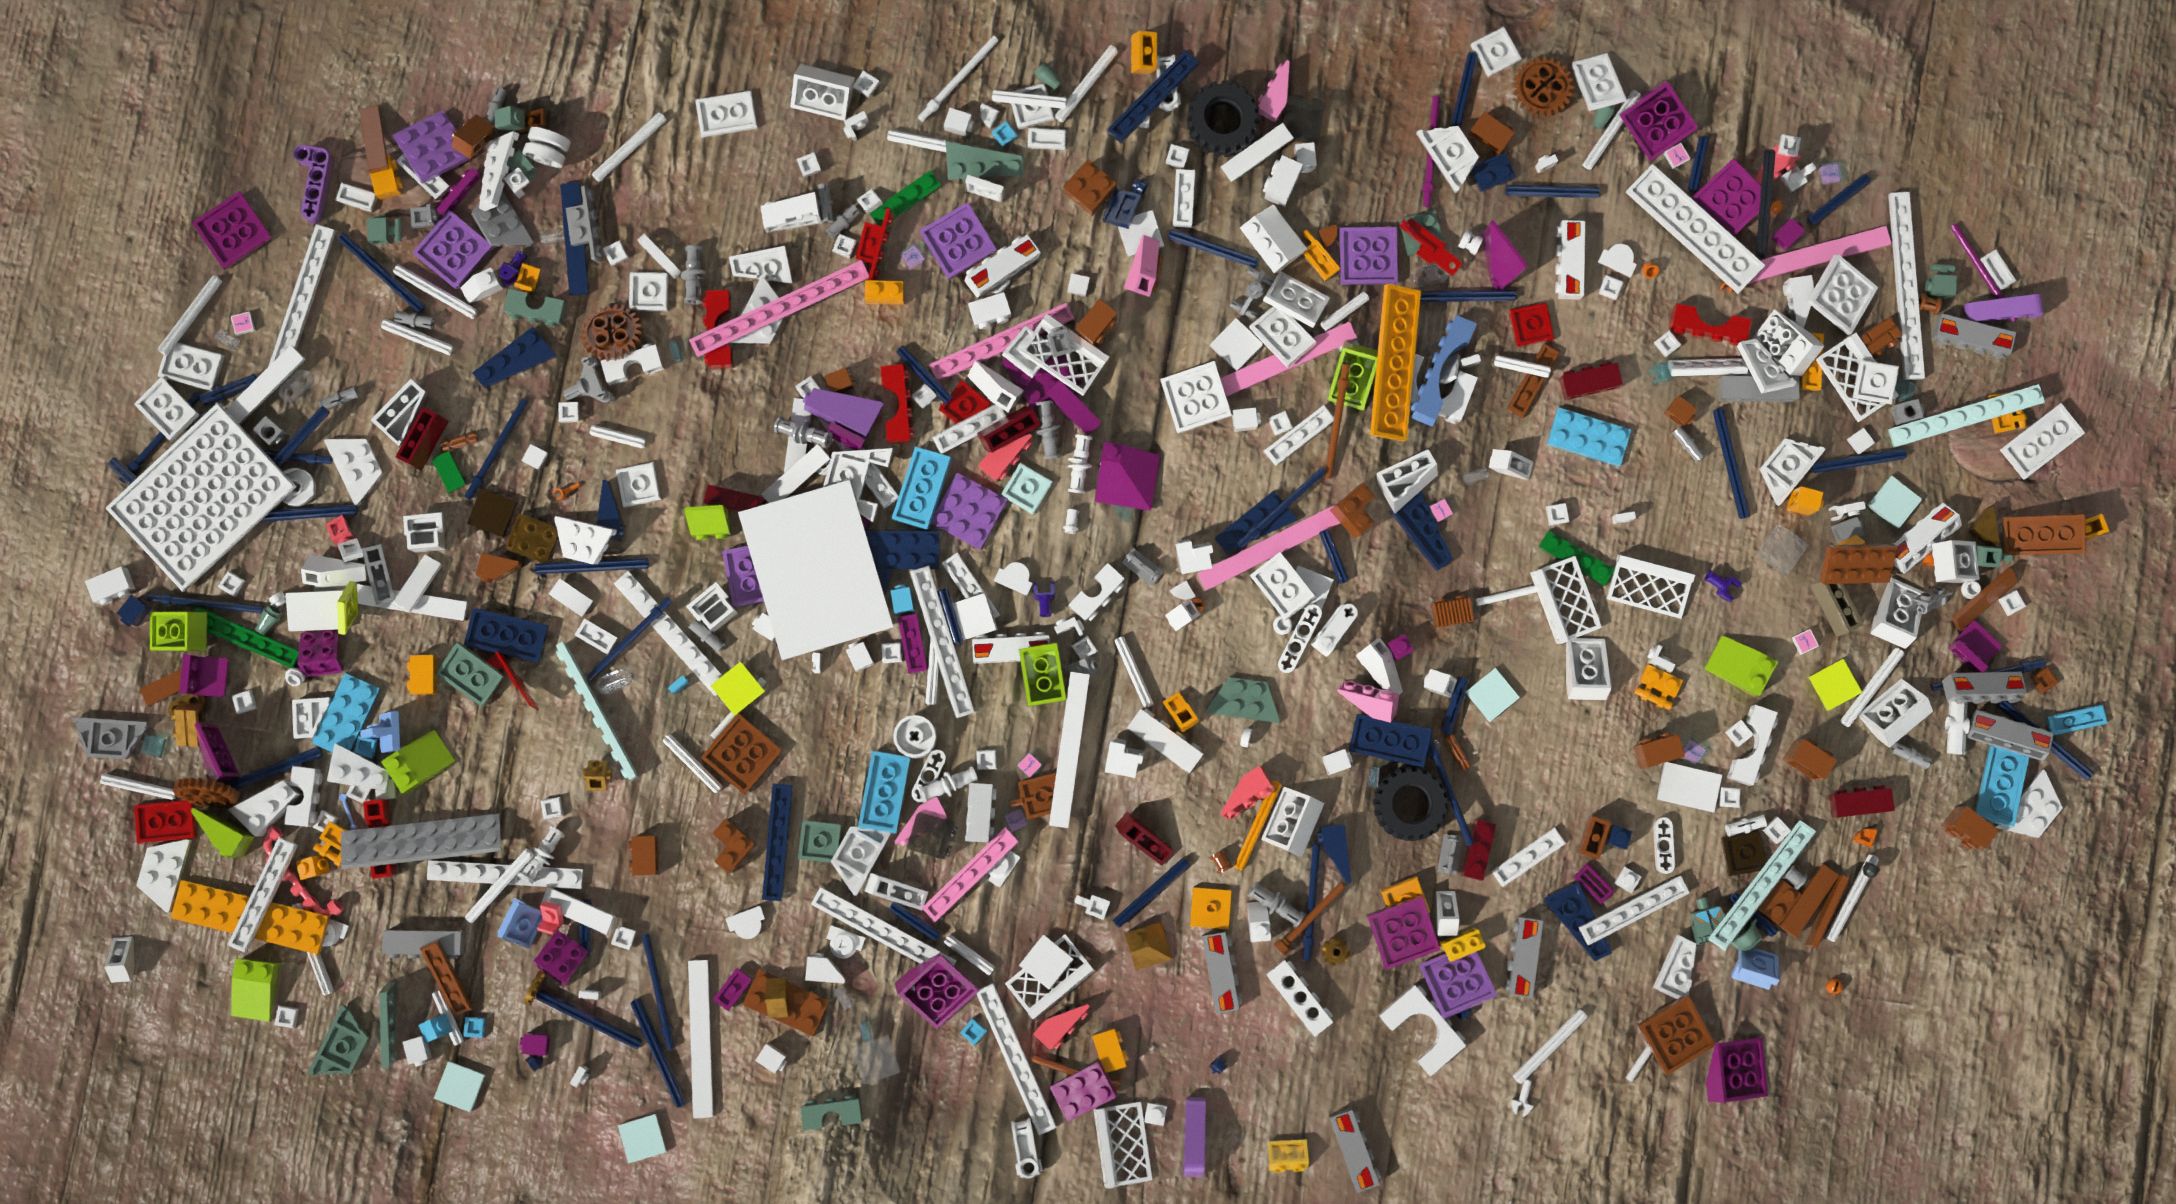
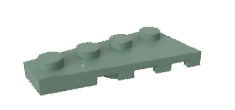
M945 141L948 180L966 179L967 175L976 178L1024 175L1022 155Z
M389 981L379 992L382 1068H390L397 1060V1051L395 1050L397 981Z

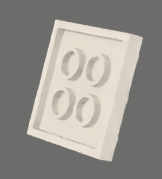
M1837 254L1832 257L1807 302L1848 335L1853 333L1878 287Z
M1215 361L1160 379L1178 434L1232 416Z

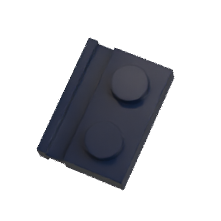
M1506 152L1475 164L1471 170L1480 193L1516 178L1512 166L1506 157Z
M1115 188L1103 215V223L1109 222L1111 225L1129 229L1142 200L1141 194L1126 190L1119 191L1118 188Z

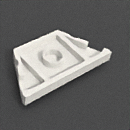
M1459 126L1446 129L1434 128V130L1427 131L1418 130L1416 134L1454 192L1457 193L1477 162L1478 155Z
M760 277L742 315L778 299V296L764 277ZM783 318L730 343L770 344Z
M324 440L354 505L359 506L365 495L370 493L374 484L384 475L368 440Z
M1783 439L1759 468L1777 506L1782 504L1825 451L1824 447H1815L1807 443Z
M555 516L554 518L563 557L589 564H598L600 562L603 552L609 546V539L617 532L616 529L566 517Z
M2040 770L2022 792L2015 827L1997 824L1995 826L1997 829L2012 831L2039 838L2062 810V805L2045 770Z
M850 827L831 863L853 895L856 896L891 833L859 827Z
M189 839L149 847L146 850L136 886L167 913H171L192 842Z

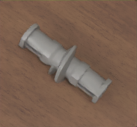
M688 245L685 247L687 252V270L681 273V278L686 280L684 303L697 305L701 303L699 290L701 282H704V278L700 277V275H704L706 272L700 269L702 247Z
M1053 401L1036 403L1039 409V423L1041 424V430L1037 431L1036 434L1042 435L1045 453L1044 460L1060 458L1057 449V437L1055 435L1059 434L1055 429L1059 428L1060 425L1054 424L1051 406Z
M779 416L774 424L775 433L788 434L798 444L810 442L828 448L833 438V434L830 431L824 432L814 427L810 428L809 421L807 420L800 425L794 421L784 420L783 417Z
M1256 881L1249 889L1247 896H1252L1262 905L1270 908L1269 915L1275 911L1282 918L1292 922L1294 927H1297L1304 918L1305 912H1300L1287 903V896L1283 895L1280 897V892L1274 895L1271 891L1261 887L1259 882Z

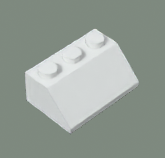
M800 64L794 74L790 107L845 121L853 94L855 77Z
M1274 204L1252 217L1240 227L1274 273L1282 271L1308 250Z
M1901 678L1861 711L1858 716L1875 737L1890 748L1930 715L1933 709L1928 697Z
M1283 786L1261 840L1302 857L1324 803Z

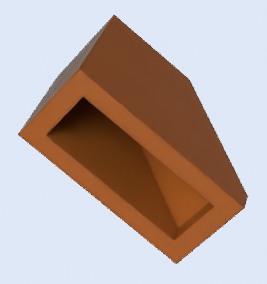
M481 553L476 576L481 577L480 581L492 583L493 580L500 581L521 568L523 563Z

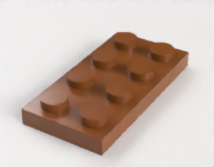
M2085 514L2003 517L2005 554L2087 553Z
M1894 544L1827 545L1820 582L1823 584L1890 583L1898 547Z
M758 969L742 1005L768 1016L765 1001L766 980L779 977ZM787 981L789 1017L773 1019L814 1036L830 1000Z

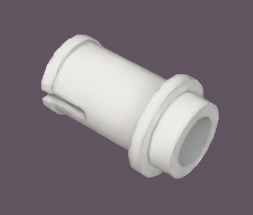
M1067 510L1066 526H1063L1065 533L1076 534V531H1078V510Z

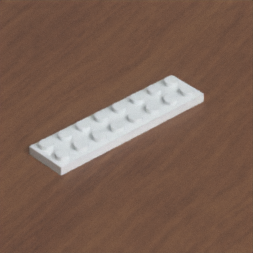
M1653 164L1626 191L1634 201L1737 294L1765 266Z

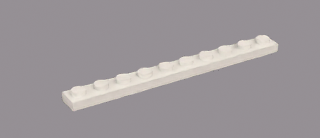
M1890 193L1888 197L1899 330L1902 333L1900 343L1903 380H1922L1925 378L1910 193Z

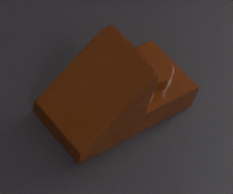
M541 108L526 112L525 128L518 130V133L522 135L529 134L531 127L548 130L547 110Z

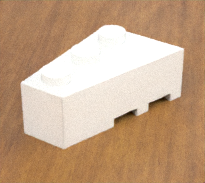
M815 192L778 202H767L761 206L766 233L821 224L819 201Z
M410 379L371 421L394 443L401 447L428 393L413 379Z
M1425 450L1376 474L1378 486L1393 512L1396 513L1438 475L1437 463L1430 451Z
M281 781L228 810L254 836L263 837L267 833L266 830L286 813L287 805H294L303 794L295 786H290V781Z
M969 783L965 841L989 843L990 839H994V827H991V819L995 820V808H992V800H996L997 789H993V784Z

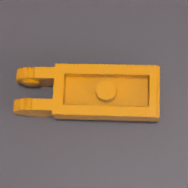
M1305 230L1302 234L1310 245L1307 246L1308 250L1303 255L1322 279L1326 281L1337 273L1340 267L1318 240H1315Z

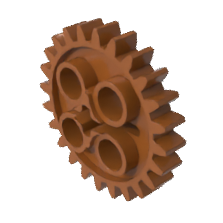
M1536 56L1535 62L1529 59L1528 65L1523 63L1522 69L1518 68L1516 72L1518 75H1515L1513 78L1516 82L1512 84V87L1517 89L1512 94L1518 95L1515 102H1522L1520 108L1527 107L1525 113L1532 110V116L1539 112L1540 118H1542L1544 113L1550 117L1551 111L1557 115L1559 112L1558 108L1563 111L1565 108L1564 104H1569L1568 98L1573 96L1569 91L1574 89V86L1569 84L1574 79L1568 78L1571 72L1564 71L1567 67L1566 65L1563 67L1559 66L1560 60L1555 64L1553 63L1554 57L1547 61L1546 56H1544L1542 61H1540L1539 57ZM1539 71L1547 72L1548 76L1542 77ZM1552 76L1556 77L1548 83L1546 88H1542L1536 96H1534L1533 98L1530 97V95L1534 94L1539 89V87L1543 86ZM1525 84H1533L1534 89H1528ZM1553 84L1558 85L1561 90H1560V91L1554 90V89L1552 88V85H1553ZM1542 96L1546 98L1547 102L1541 103L1538 100V97Z
M617 304L613 308L607 305L606 310L599 307L600 312L598 313L593 310L594 316H587L589 322L583 321L584 328L580 329L582 332L580 335L582 344L586 348L587 353L591 352L592 357L598 356L599 360L605 357L606 361H609L610 357H613L614 361H616L619 355L624 359V353L631 355L630 349L636 350L635 344H640L639 338L643 337L641 332L643 328L635 312L632 313L631 308L626 310L624 305L618 309ZM610 319H611V325H612V327H613V329H612V334H613L614 343H615L614 346H612V339H611V337H610V336H611V329H610V326H609V320H610Z
M185 777L178 779L173 787L174 795H177L178 798L188 800L189 803L199 806H211L212 808H215V806L219 808L234 807V805H237L240 795L238 794L239 791H235V788H230V785H224V783H219L216 780H202L199 777L198 779L192 777L190 779Z

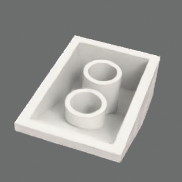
M1891 578L1874 616L1870 634L1906 649L1917 638L1922 615L1917 612L1918 602L1913 601L1912 598L1924 592Z
M1574 638L1566 642V686L1568 699H1607L1611 690L1605 639Z

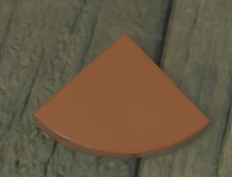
M1337 225L1318 231L1324 249L1330 247L1335 241Z

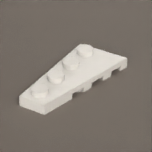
M514 131L488 142L479 208L483 211L498 206L504 186L502 179L509 170L507 162L509 156L512 157L515 150L512 148L514 140L517 141L519 134Z

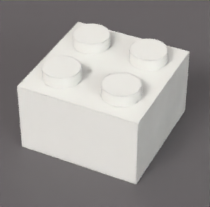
M1283 155L1280 161L1276 159L1270 174L1272 177L1268 176L1264 185V199L1285 208L1301 173L1303 164Z
M1950 540L1932 544L1936 582L1963 583L1980 580L1976 542Z

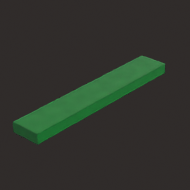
M196 606L194 612H207L208 633L289 668H296L299 650Z

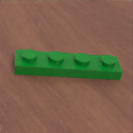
M929 170L883 202L881 206L869 213L876 225L882 226L887 208L892 209L894 214L893 220H895L942 186L932 171Z
M1549 530L1538 546L1539 549L1560 561L1576 556L1582 574L1602 586L1607 584L1615 570ZM1572 561L1566 563L1568 566L1574 569Z

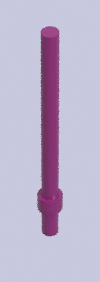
M1433 96L1430 130L1438 127L1439 96ZM1429 152L1427 154L1425 183L1422 189L1424 193L1423 207L1426 208L1431 206V194L1434 193V184H1432L1434 160Z
M1957 223L1950 227L1994 297L1996 299L2005 298ZM2011 318V319H2009V320H2010L2011 323H2012V322H2014L2015 320H2017L2018 318Z

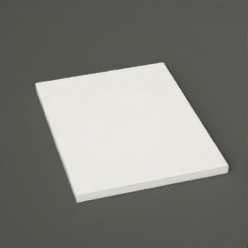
M217 403L116 497L106 509L180 590L185 592L297 486L222 405Z
M850 480L738 512L782 660L893 628Z

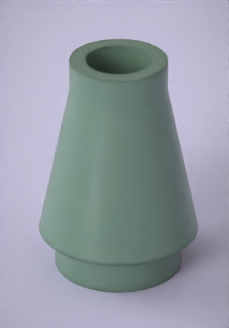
M1045 62L1034 72L1037 75L1036 78L1054 90L1062 83L1050 64L1047 65Z
M1615 105L1596 109L1592 127L1603 130L1615 112L1613 110Z
M268 605L267 608L263 609L255 630L265 635L281 619L280 615L282 613L275 607Z

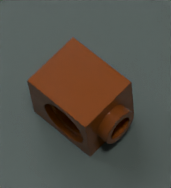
M845 367L824 376L831 392L843 393L854 388L852 384L855 382L851 371L847 372Z
M1677 396L1664 414L1683 427L1686 423L1688 425L1692 423L1696 417L1694 413L1697 409L1681 396Z

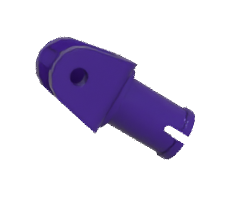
M517 250L510 263L503 262L499 272L502 283L505 286H511L517 281L519 269L528 258L525 253L520 254V250Z
M1712 570L1706 574L1704 579L1717 587L1716 594L1729 602L1734 600L1731 595L1726 593L1730 584L1736 587H1741L1742 585L1736 578H1722Z
M1054 581L1051 582V592L1038 593L1037 582L1033 583L1034 598L1039 601L1040 617H1051V600L1055 599Z

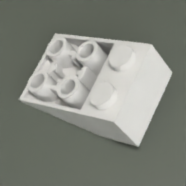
M1776 309L1773 310L1752 338L1757 339L1772 355L1771 358L1781 365L1789 375L1802 376L1824 347L1811 333Z

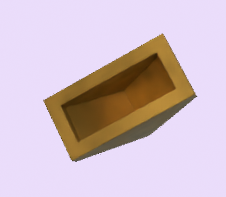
M1994 507L1983 510L1968 530L1983 543L1991 546L2000 545Z
M787 977L766 980L765 1001L768 1018L789 1017Z

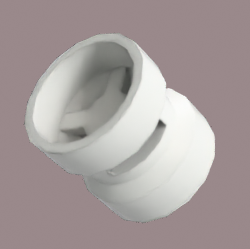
M1466 230L1458 247L1466 248L1475 255L1484 238L1479 235L1475 236L1471 231Z

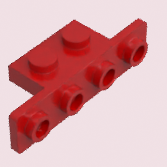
M891 208L886 209L882 226L865 222L855 259L872 263L868 277L870 281L877 280L880 269H877L878 263L883 260L885 253L882 250L883 244L887 243L889 238V232H887L888 225H892L894 219Z

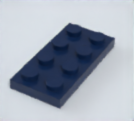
M865 530L876 569H919L929 566L930 569H940L939 531Z
M473 608L464 645L540 663L549 625Z
M1357 714L1349 752L1425 768L1433 730L1394 721L1387 722Z

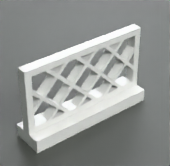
M1046 313L1020 353L1083 396L1109 356L1069 329L1067 334L1072 352L1079 354L1080 361L1071 362L1070 355L1066 354L1068 363L1058 364L1057 357H1053L1055 365L1048 366L1044 362V356H1051L1052 353H1042L1041 344L1049 342L1048 339L1040 340L1038 332L1040 329H1043L1049 334L1053 328L1062 326L1063 329H1067V327ZM1037 344L1039 354L1033 355L1027 351L1029 345ZM1085 363L1094 364L1097 367L1095 372L1087 373ZM1081 364L1083 374L1074 375L1072 365ZM1069 366L1071 376L1064 377L1060 374L1059 367ZM1084 377L1086 385L1083 389L1076 385L1075 378Z
M1854 333L1816 358V361L1857 422H1860L1885 404L1853 399L1846 395L1847 387L1854 389L1855 386L1847 384L1849 374L1857 375V372L1850 371L1851 361L1858 364L1859 360L1876 362L1858 334ZM1844 344L1849 350L1848 357L1839 355L1840 347ZM1826 356L1834 357L1833 367L1827 366L1823 358ZM1838 359L1847 360L1846 370L1837 368ZM1836 371L1845 373L1844 383L1836 380ZM1896 390L1894 391L1893 400L1899 396ZM1857 403L1867 405L1866 412L1863 415H1860L1857 411Z
M1617 554L1616 566L1606 599L1682 619L1691 583L1694 581L1695 575ZM1620 567L1628 569L1631 575L1623 581L1618 576ZM1645 573L1650 581L1640 586L1635 576ZM1633 578L1637 588L1628 593L1623 583ZM1664 578L1668 586L1658 590L1654 581ZM1651 583L1656 593L1646 597L1642 588ZM1678 583L1686 584L1684 592L1677 596L1672 586ZM1621 585L1626 594L1620 598L1613 597L1614 588ZM1670 588L1675 597L1665 603L1660 593ZM1640 590L1644 600L1635 603L1630 595ZM1658 595L1663 604L1654 608L1648 600ZM1675 600L1680 605L1678 614L1671 612L1667 606Z
M1576 556L1530 572L1556 644L1568 642L1571 639L1602 628ZM1571 561L1574 566L1572 575L1563 571L1565 564ZM1553 569L1558 572L1554 582L1547 578L1545 571ZM1561 574L1570 577L1566 587L1557 584ZM1573 579L1580 582L1581 588L1578 593L1569 589ZM1555 586L1565 590L1561 600L1554 597L1553 591ZM1567 592L1577 596L1573 605L1564 602ZM1580 597L1587 601L1588 605L1585 611L1576 607ZM1562 604L1571 608L1567 618L1560 613ZM1574 610L1583 613L1580 623L1571 620ZM1586 616L1592 617L1596 626L1590 628L1584 626L1583 622ZM1569 622L1578 626L1575 634L1568 635L1566 628Z
M1066 934L1054 944L1059 947L1063 941H1066L1069 945L1068 955L1080 958L1084 964L1078 969L1070 968L1069 965L1066 969V979L1057 981L1056 983L1059 984L1055 988L1053 985L1049 993H1040L1041 983L1034 978H1028V972L1024 969L1005 983L1035 1021L1095 972ZM1017 979L1025 980L1024 991H1016L1011 984ZM1027 981H1038L1037 993L1026 992ZM1026 994L1037 995L1036 1003L1031 1008L1025 1003Z
M1141 1102L1093 1109L1104 1187L1109 1189L1116 1186L1151 1181L1152 1174ZM1130 1107H1137L1138 1115L1134 1120L1125 1115ZM1116 1110L1121 1114L1115 1124L1108 1119L1107 1111ZM1123 1116L1132 1122L1126 1132L1117 1126ZM1134 1125L1141 1132L1137 1140L1128 1135ZM1115 1128L1123 1133L1118 1143L1111 1139V1133ZM1126 1136L1135 1142L1129 1151L1120 1146ZM1137 1144L1143 1148V1155L1139 1160L1131 1154ZM1117 1148L1126 1153L1120 1163L1114 1159V1153ZM1129 1156L1137 1161L1131 1171L1123 1166ZM1140 1164L1146 1168V1177L1139 1178L1134 1174ZM1122 1167L1129 1175L1125 1180L1117 1181L1116 1174Z

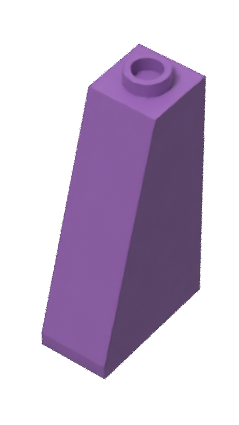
M813 388L811 393L807 392L803 399L805 411L829 423L841 424L846 430L860 434L865 440L881 413L884 404L880 401Z

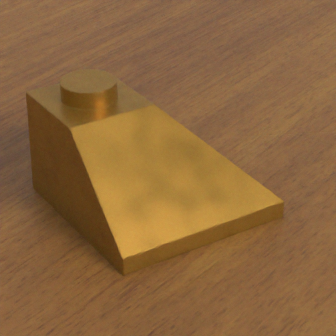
M1161 922L1124 933L1135 970L1173 959Z

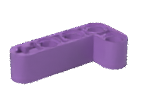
M299 145L293 151L294 158L303 166L309 167L301 214L310 223L318 224L324 216L334 158L323 148ZM308 152L307 157L301 159L302 154ZM326 155V160L320 162V158ZM323 173V177L316 181L317 175ZM319 192V196L312 199L313 194Z
M2042 294L1964 304L1965 319L1978 323L2019 317L2036 318L2044 315Z
M1186 1097L1183 1177L1203 1178L1206 1097Z

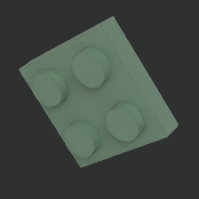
M1435 210L1398 219V224L1400 225L1403 219L1408 221L1411 217L1444 243ZM1399 226L1407 257L1417 255L1416 252L1422 245L1405 233Z
M802 820L798 859L831 863L839 847L842 825Z

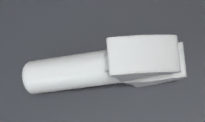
M1530 1079L1524 1080L1520 1098L1516 1101L1511 1099V1106L1515 1115H1517L1518 1106L1521 1104L1524 1106L1523 1117L1533 1108V1105H1529L1527 1101L1532 1083Z

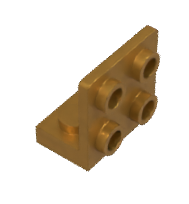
M518 514L505 550L518 553L541 563H547L558 535L557 528L527 515Z

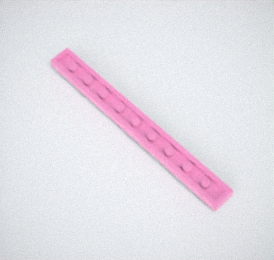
M862 260L691 338L689 341L696 356L699 357L866 280L869 274Z

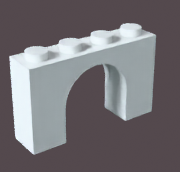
M1415 354L1411 408L1414 401H1419L1421 396L1418 394L1416 378L1424 357ZM1459 371L1450 394L1442 399L1443 405L1438 415L1445 417L1447 422L1459 423L1463 418L1478 377Z
M1412 985L1382 1010L1378 1016L1392 1031L1411 1015L1425 1014L1431 1017L1437 1028L1436 1040L1416 1061L1429 1076H1432L1466 1047L1463 1043L1465 1038L1459 1031L1454 1032L1450 1027L1453 1025L1448 1018L1443 1019L1438 1013L1437 1005L1425 998L1427 993L1420 985L1418 987Z

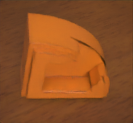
M1867 828L1860 830L1854 835L1852 841L1872 848L1878 829Z

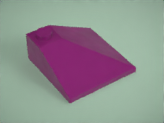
M1665 80L1651 88L1619 114L1649 161H1652L1698 129L1668 81Z
M1492 220L1482 234L1484 238L1483 246L1489 277L1491 278L1490 282L1494 288L1503 290L1516 281L1528 265L1495 221Z
M1104 442L1095 502L1151 511L1160 455L1126 445Z
M201 722L195 723L205 768L208 773L206 775L207 779L216 780L225 785L241 777L218 726Z
M941 954L908 970L894 983L897 994L936 1029L980 991Z
M1762 1037L1715 1043L1706 1080L1708 1102L1726 1103L1768 1096Z

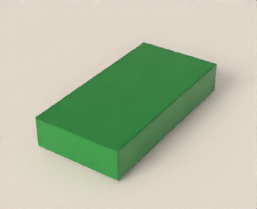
M450 451L432 459L449 494L467 485Z

